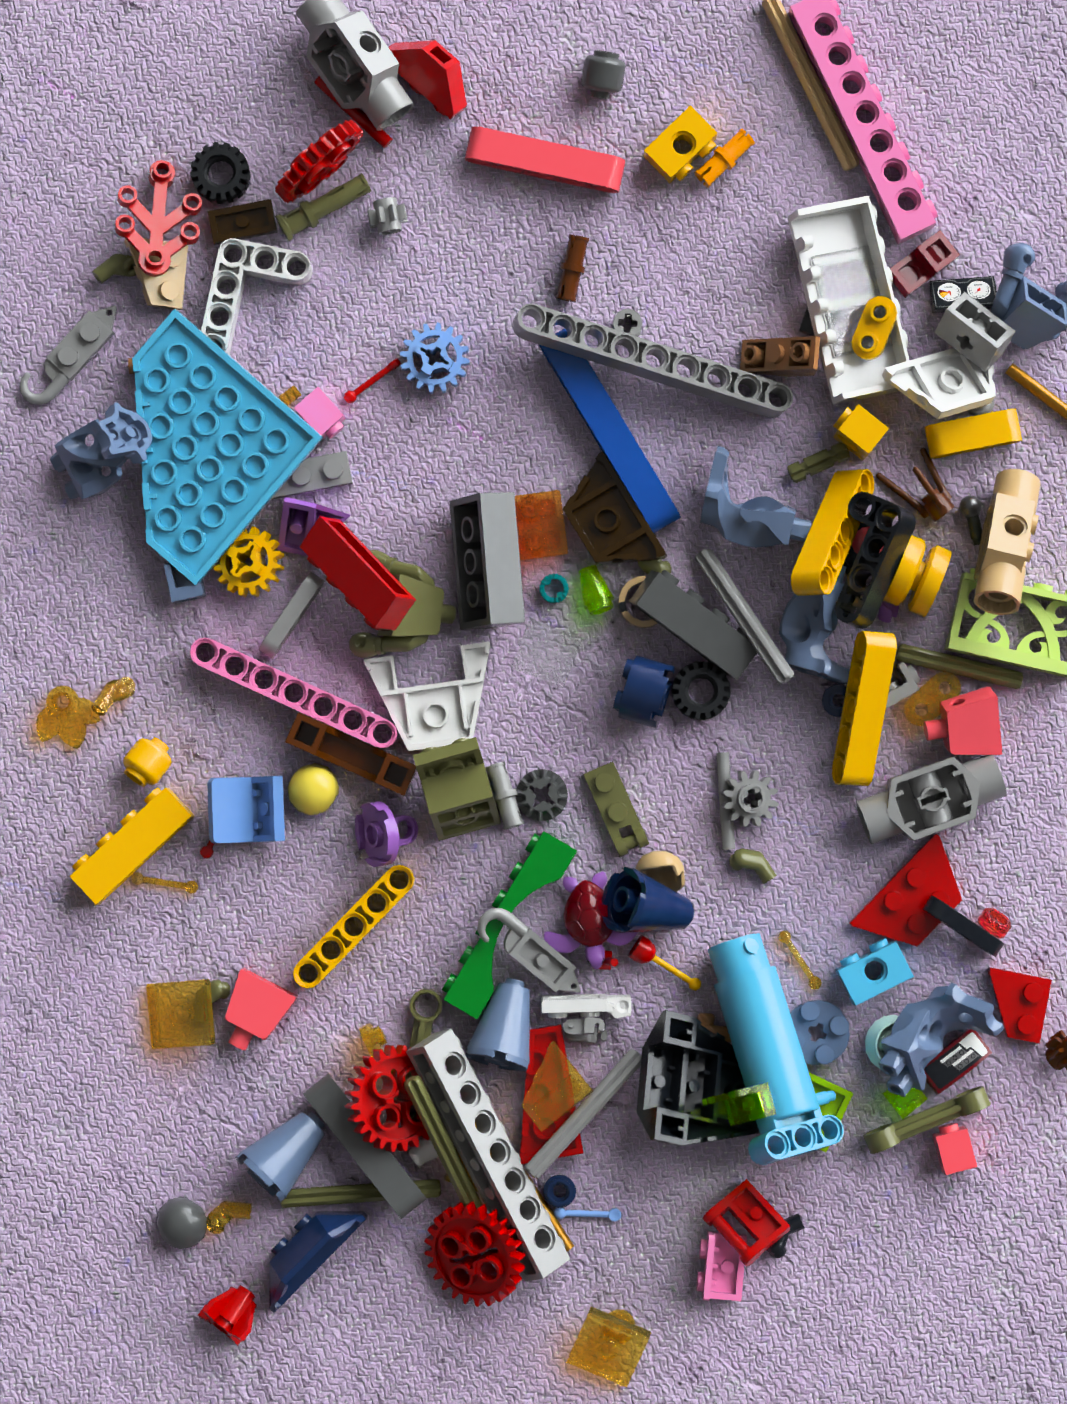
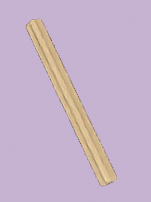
M762 0V6L843 170L848 171L857 167L859 159L781 1Z

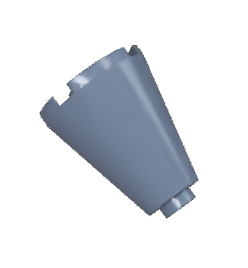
M506 978L505 983H498L466 1048L465 1055L468 1059L487 1066L489 1063L499 1065L498 1068L522 1072L528 1070V1065L530 1064V990L524 987L525 982Z
M301 1112L240 1151L235 1158L240 1165L245 1163L250 1168L247 1171L248 1174L272 1197L276 1195L277 1200L281 1203L288 1196L325 1136V1133L321 1130L325 1125L313 1112H310L308 1115Z

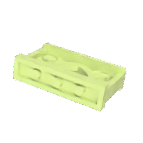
M971 568L970 573L964 572L961 574L944 650L1067 678V662L1060 660L1058 637L1067 636V629L1055 631L1053 626L1062 623L1066 619V617L1058 618L1055 610L1060 606L1067 607V590H1065L1064 595L1052 592L1053 586L1042 583H1034L1033 587L1023 586L1021 603L1034 615L1042 631L1028 634L1020 641L1016 650L1009 649V637L1006 630L1000 623L993 620L998 615L988 612L981 614L975 611L969 603V594L977 585V580H974L975 568ZM1035 598L1051 602L1044 610ZM964 610L970 616L977 619L965 639L958 637ZM987 625L996 629L1000 634V638L996 643L988 641L987 635L992 631L985 629ZM1045 638L1046 642H1037L1041 646V650L1038 653L1030 650L1029 643L1031 640Z

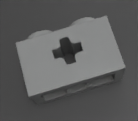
M964 292L946 309L934 333L986 372L1004 354L1015 330Z

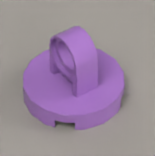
M381 801L362 804L360 808L363 809V812L356 815L355 836L359 850H366L369 857L365 861L373 867L392 864L397 857L399 846L408 845L416 839L419 829L418 824L411 816L393 815L389 807ZM404 820L408 830L403 838H399L397 825Z

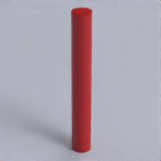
M320 75L316 78L314 84L384 149L392 142L393 139L384 130H376L370 119L360 108L343 109Z

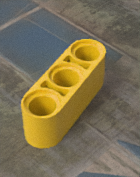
M1016 409L975 415L924 427L930 459L1022 441Z

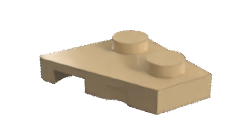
M125 238L126 248L129 247L136 265L134 266L135 273L143 285L142 292L147 305L181 310L183 307L188 245L171 257V264L166 273L152 277L140 269L138 264L139 253ZM150 256V257H149V259H150L152 262H159V261H160V258H159V257H156V256Z

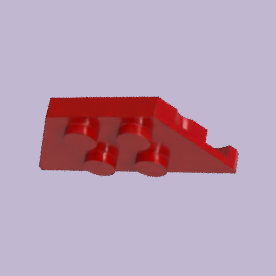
M935 833L857 913L849 924L853 927L918 947L941 923V921L923 910L930 896L938 898L953 909L962 901L940 836Z

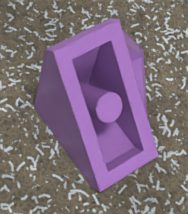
M285 497L278 540L280 545L277 550L308 556L299 546L319 516L340 519L344 522L351 515L319 504Z

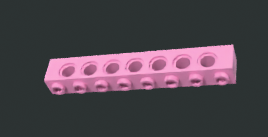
M802 0L790 6L788 15L854 148L862 171L897 244L933 229L936 224L935 218L938 217L935 206L930 199L926 201L921 192V189L924 188L922 179L916 170L911 171L907 162L910 159L909 152L903 142L898 143L893 133L896 130V126L890 113L884 114L879 102L882 101L880 91L875 83L870 85L866 73L869 72L863 56L861 54L857 56L852 47V44L855 43L852 32L848 26L843 27L838 15L841 14L837 1ZM819 23H825L830 26L832 33L828 36H821L816 32L815 26ZM832 52H840L844 55L846 62L842 65H835L831 63L828 55ZM846 81H854L859 86V92L848 94L844 91L842 84ZM863 109L868 110L873 116V121L870 123L860 122L857 119L856 112ZM875 138L882 139L886 143L887 150L884 152L874 151L870 146V141ZM889 167L896 168L900 172V180L889 181L884 175V170ZM902 196L910 197L914 202V209L909 211L901 209L898 205V198Z

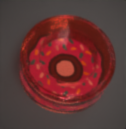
M985 908L978 917V922L982 928L995 937L1004 938L1011 929L1009 919L994 908Z

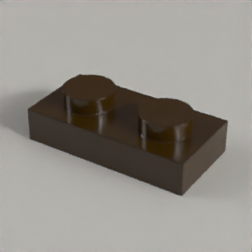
M271 199L207 211L214 245L222 244L230 238L242 240L278 233Z

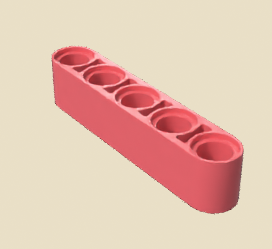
M484 127L471 128L465 160L474 164L608 193H619L626 162L625 159L614 155Z

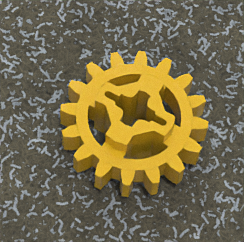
M254 526L251 527L249 533L245 529L219 559L220 564L213 567L214 571L223 573L218 581L223 585L228 584V591L235 593L238 590V595L245 598L250 591L251 595L259 597L260 588L269 592L271 588L268 583L271 580L277 583L280 581L275 573L276 571L284 570V566L278 564V560L285 556L284 553L275 551L280 543L275 539L270 540V533L264 530L260 534V530ZM249 542L247 546L237 548L241 544ZM266 554L268 555V565H266L265 560ZM247 558L253 561L251 566L245 563ZM230 559L232 560V569H230ZM261 576L257 580L249 582L251 578Z

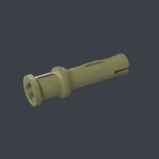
M361 173L352 180L332 189L311 202L307 200L299 202V207L284 215L277 214L275 218L287 240L291 241L293 240V235L308 227H317L319 219L372 191L364 175Z

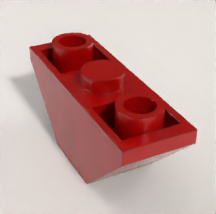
M436 40L399 42L388 47L399 62L398 74L409 83L413 91L428 99L437 112L452 119L464 111L467 103L460 61Z

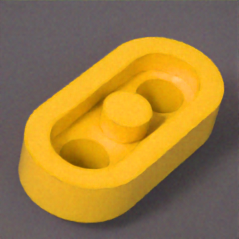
M884 296L874 297L867 302L852 338V348L855 354L864 360H874L883 353L894 327L898 313L895 304L889 298ZM877 307H884L886 309L884 317H875L874 311ZM866 337H871L874 340L873 346L869 349H865L862 346V341Z

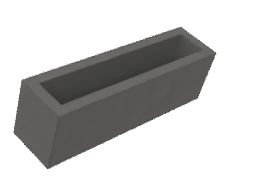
M651 570L629 602L707 661L719 666L726 675L738 680L757 654L740 626L735 630L727 624L730 620L728 616L716 608L712 611L702 605L705 599L693 590L688 589L685 592L677 586L679 580L666 570H663L662 573Z

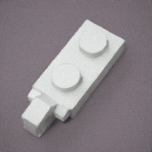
M630 994L542 995L541 1012L548 1013L549 1018H566L567 1013L580 1012L581 1017H599L600 1012H608L615 1018L631 1016Z

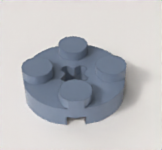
M818 999L806 1001L796 1006L790 1012L807 1064H829L845 1051L850 1037L849 1022L837 1006L828 1001ZM818 1023L823 1024L822 1031L826 1033L823 1039L818 1038L816 1042L810 1040L812 1034L808 1032V1028L810 1026L816 1027Z

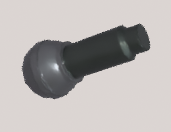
M966 496L961 500L959 509L964 517L967 518L971 540H973L974 545H979L982 535L979 517L982 504L976 496Z

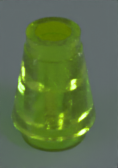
M591 565L579 570L584 609H588L591 616L613 609L612 601L615 598L598 571L597 566Z

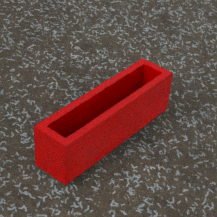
M319 516L299 546L308 555L307 560L309 563L322 570L327 576L326 581L339 589L346 596L345 601L351 607L358 609L364 615L365 623L375 630H396L416 601L408 590L340 519Z

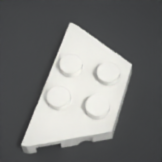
M955 348L886 367L882 373L884 380L936 419L991 404L996 396L995 383L992 380V375L994 374L993 365L984 372Z

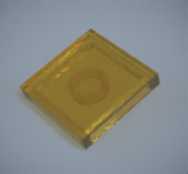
M210 979L146 984L152 1049L216 1044Z
M590 1307L566 1363L627 1388L648 1343L651 1331Z

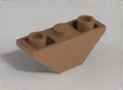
M820 337L742 340L740 370L752 374L786 377L814 376L818 369Z

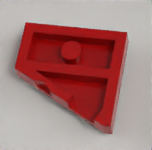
M989 967L988 974L989 978H991L1006 1037L1040 1044L1052 980Z

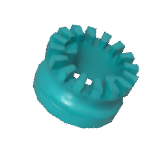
M549 574L541 581L540 594L549 603H559L568 594V583L561 575ZM551 580L560 581L564 588L563 592H558L556 598L550 597L545 593L544 588L551 584Z

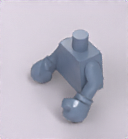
M1015 243L1009 245L1004 251L1003 270L1001 273L1003 277L995 295L991 312L1015 330L1011 339L1012 343L1022 349H1030L1041 342L1058 338L1060 333L1067 329V280L1057 285L1055 288L1056 296L1024 277L1023 274L1026 268L1035 261V252L1028 244Z

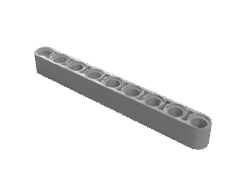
M529 303L524 305L513 320L512 327L514 333L524 340L767 418L779 417L793 402L792 391L783 383L538 304ZM528 315L536 320L537 327L529 328L525 326L522 322V316ZM560 325L564 327L568 334L567 337L560 338L556 336L553 326ZM591 335L595 337L598 341V347L591 348L587 346L584 336ZM622 345L626 347L629 357L622 358L618 356L615 346ZM646 355L655 356L659 360L660 366L657 368L649 366L646 361ZM677 365L686 366L690 371V377L680 376L677 372ZM708 375L717 376L720 379L721 386H711L707 379ZM744 384L748 386L751 391V397L742 396L739 393L738 385ZM769 394H775L780 398L781 407H775L770 403Z

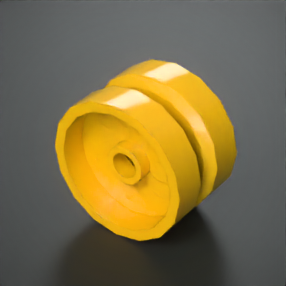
M912 535L883 601L898 606L903 603L909 590H912L908 601V609L910 612L925 617L940 589L952 551L936 545L930 549L923 562L922 558L926 548L925 540Z

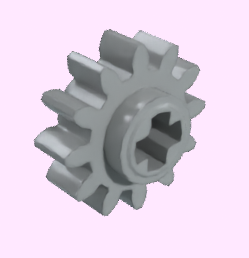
M752 770L749 779L745 771H738V782L732 778L726 780L731 789L720 792L722 796L728 797V802L723 803L721 808L732 809L728 816L730 821L741 817L740 826L747 827L750 819L754 826H761L760 816L772 819V814L768 811V808L777 807L779 803L771 800V795L776 794L778 789L767 788L771 781L770 777H763L759 781V771ZM748 793L755 795V799L751 801V806L744 803V798L748 796Z

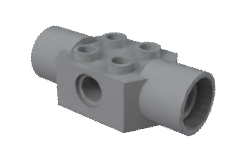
M306 0L297 9L296 15L310 34L306 57L343 109L362 108L376 130L380 131L400 120L413 108L414 103L397 80L399 62L363 11L349 12L342 0Z
M984 755L962 764L954 757H949L888 779L886 791L856 801V807L866 836L871 844L899 834H903L909 840H917L975 819L977 806L1005 797L1007 792L1000 769L993 755Z

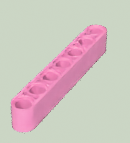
M199 638L191 646L190 655L193 662L209 671L377 748H389L397 741L398 731L396 726L383 717L212 639ZM204 644L212 645L215 651L214 657L208 662H202L198 657V650ZM236 657L241 658L244 662L243 671L239 675H231L227 669L228 662ZM263 671H270L274 678L273 684L267 689H261L256 681L259 673ZM297 684L303 689V697L298 702L293 703L286 698V690L289 686ZM321 698H329L333 704V709L327 716H320L316 712L315 705ZM352 711L359 712L362 716L361 726L354 730L347 728L344 721L346 715ZM380 725H388L392 730L391 739L386 743H379L374 738V731Z

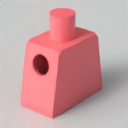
M990 686L942 701L940 703L941 719L924 721L926 740L943 738L944 746L950 754L1002 755L998 698Z
M242 968L238 974L225 1015L226 1021L236 1025L228 1042L246 1051L253 1035L266 1040L297 1000L298 995Z

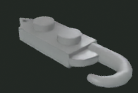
M111 306L95 312L89 310L46 357L44 362L45 371L52 382L42 393H32L27 386L30 373L26 372L23 375L19 387L26 401L35 405L47 404L59 394L70 380L72 381L115 334L112 330L117 307ZM108 311H112L111 316L107 315Z
M492 908L480 917L477 931L479 937L484 942L489 941L485 930L488 922L494 919L501 921L509 928L503 941L504 949L508 954L554 992L558 990L581 992L574 971L577 967L512 913L503 908Z

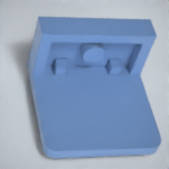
M283 776L211 778L208 780L209 839L212 843L285 841Z

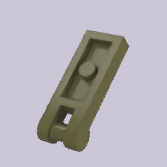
M612 761L583 774L619 857L629 854L628 850L640 846L642 848L649 845L614 762ZM630 825L634 834L622 838L619 829Z

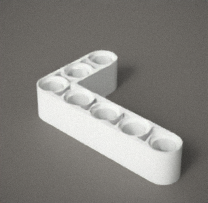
M236 238L225 240L218 249L201 331L213 342L220 343L222 350L230 356L246 275L292 285H303L312 276L311 263L304 253ZM232 248H238L242 251L241 259L235 263H230L226 260V254ZM263 255H271L274 258L273 265L268 269H261L257 266L258 259ZM295 261H301L306 265L305 271L299 276L289 273V266ZM224 280H233L236 283V287L232 293L222 294L219 292V286ZM225 311L229 314L228 322L225 325L216 326L213 324L212 318L216 312Z

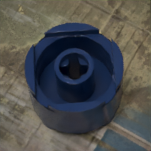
M638 655L634 660L627 659L622 675L626 680L624 691H617L613 704V709L619 711L618 717L657 729L659 723L654 721L656 715L662 717L672 686V681H668L667 675L668 672L674 674L675 666Z

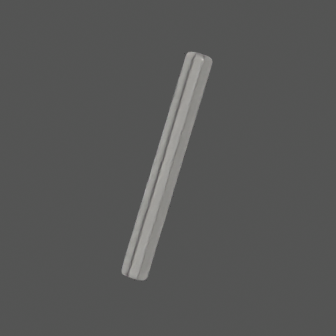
M703 549L695 556L696 562L777 683H787L794 677L793 670L711 549Z
M631 1049L525 1165L528 1173L536 1179L540 1178L641 1066V1055L636 1050Z

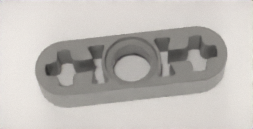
M312 572L309 573L259 647L261 652L272 659L276 656L321 590L325 582L323 579Z

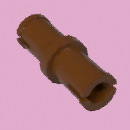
M569 234L564 262L560 263L559 267L562 273L555 298L576 302L580 276L585 273L583 262L589 238Z

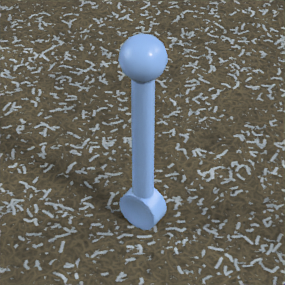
M556 1207L553 1211L557 1219H563L565 1216L602 1217L618 1221L621 1218V1212L618 1208H612L609 1211L565 1210L563 1207Z

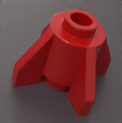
M241 1285L238 1289L230 1287L228 1291L211 1299L202 1308L198 1316L204 1321L213 1324L238 1346L251 1332L254 1312L257 1307L253 1301L255 1295Z

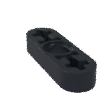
M932 895L923 907L924 911L994 957L997 956L1004 945L1002 941Z

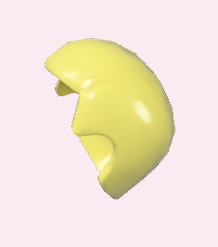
M318 763L299 768L291 777L287 787L290 803L297 811L307 815H318L325 812L339 793L336 775L329 767Z

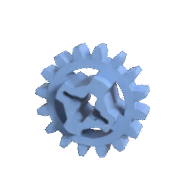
M437 322L435 330H430L426 323L423 324V333L420 334L417 330H412L413 337L415 338L413 341L408 339L403 341L404 345L409 349L408 351L400 352V357L407 359V362L401 365L402 371H411L406 379L408 382L417 379L416 388L418 390L427 385L429 393L433 394L435 387L440 386L441 391L446 393V384L450 383L454 387L458 386L457 375L466 377V372L461 367L470 365V360L462 357V355L469 352L468 346L460 347L459 344L463 341V336L460 334L453 337V327L450 326L444 332L441 329V324ZM429 338H438L435 343L428 345L421 343ZM450 344L456 351V362L447 355ZM437 351L440 352L441 360L444 363L435 362L433 365H430L429 357L426 354L435 355ZM414 354L422 359L423 362L420 373L416 370L413 363ZM440 372L448 374L440 379H432L434 374Z

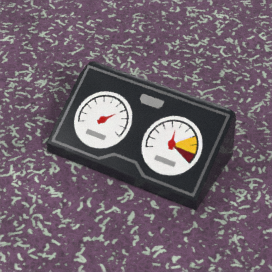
M994 276L929 281L932 313H945L946 309L964 292L986 309H991L997 293Z

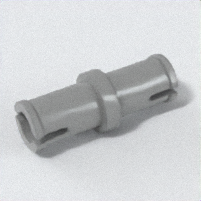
M500 762L485 768L494 793L493 797L495 803H497L504 825L503 828L507 830L523 825L524 821L521 818L515 798L518 794L516 789H512L505 766L506 763Z

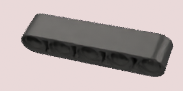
M329 1074L325 1075L303 1093L308 1102L400 1219L404 1218L427 1199L390 1151H386L385 1147L383 1149L374 1148V1141L372 1143L363 1141L365 1133L359 1134L354 1132L359 1123L348 1121V1118L354 1114V1110L347 1109L344 1106L350 1103V1100Z

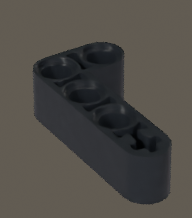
M868 492L856 493L849 501L848 510L851 517L870 527L835 605V614L840 621L860 629L867 628L875 620L916 525L913 513ZM872 504L871 511L866 515L868 506ZM898 515L897 523L892 526L893 519ZM885 545V550L879 557L880 549ZM871 576V577H872L871 582H870V584L866 587V581H867L868 577Z

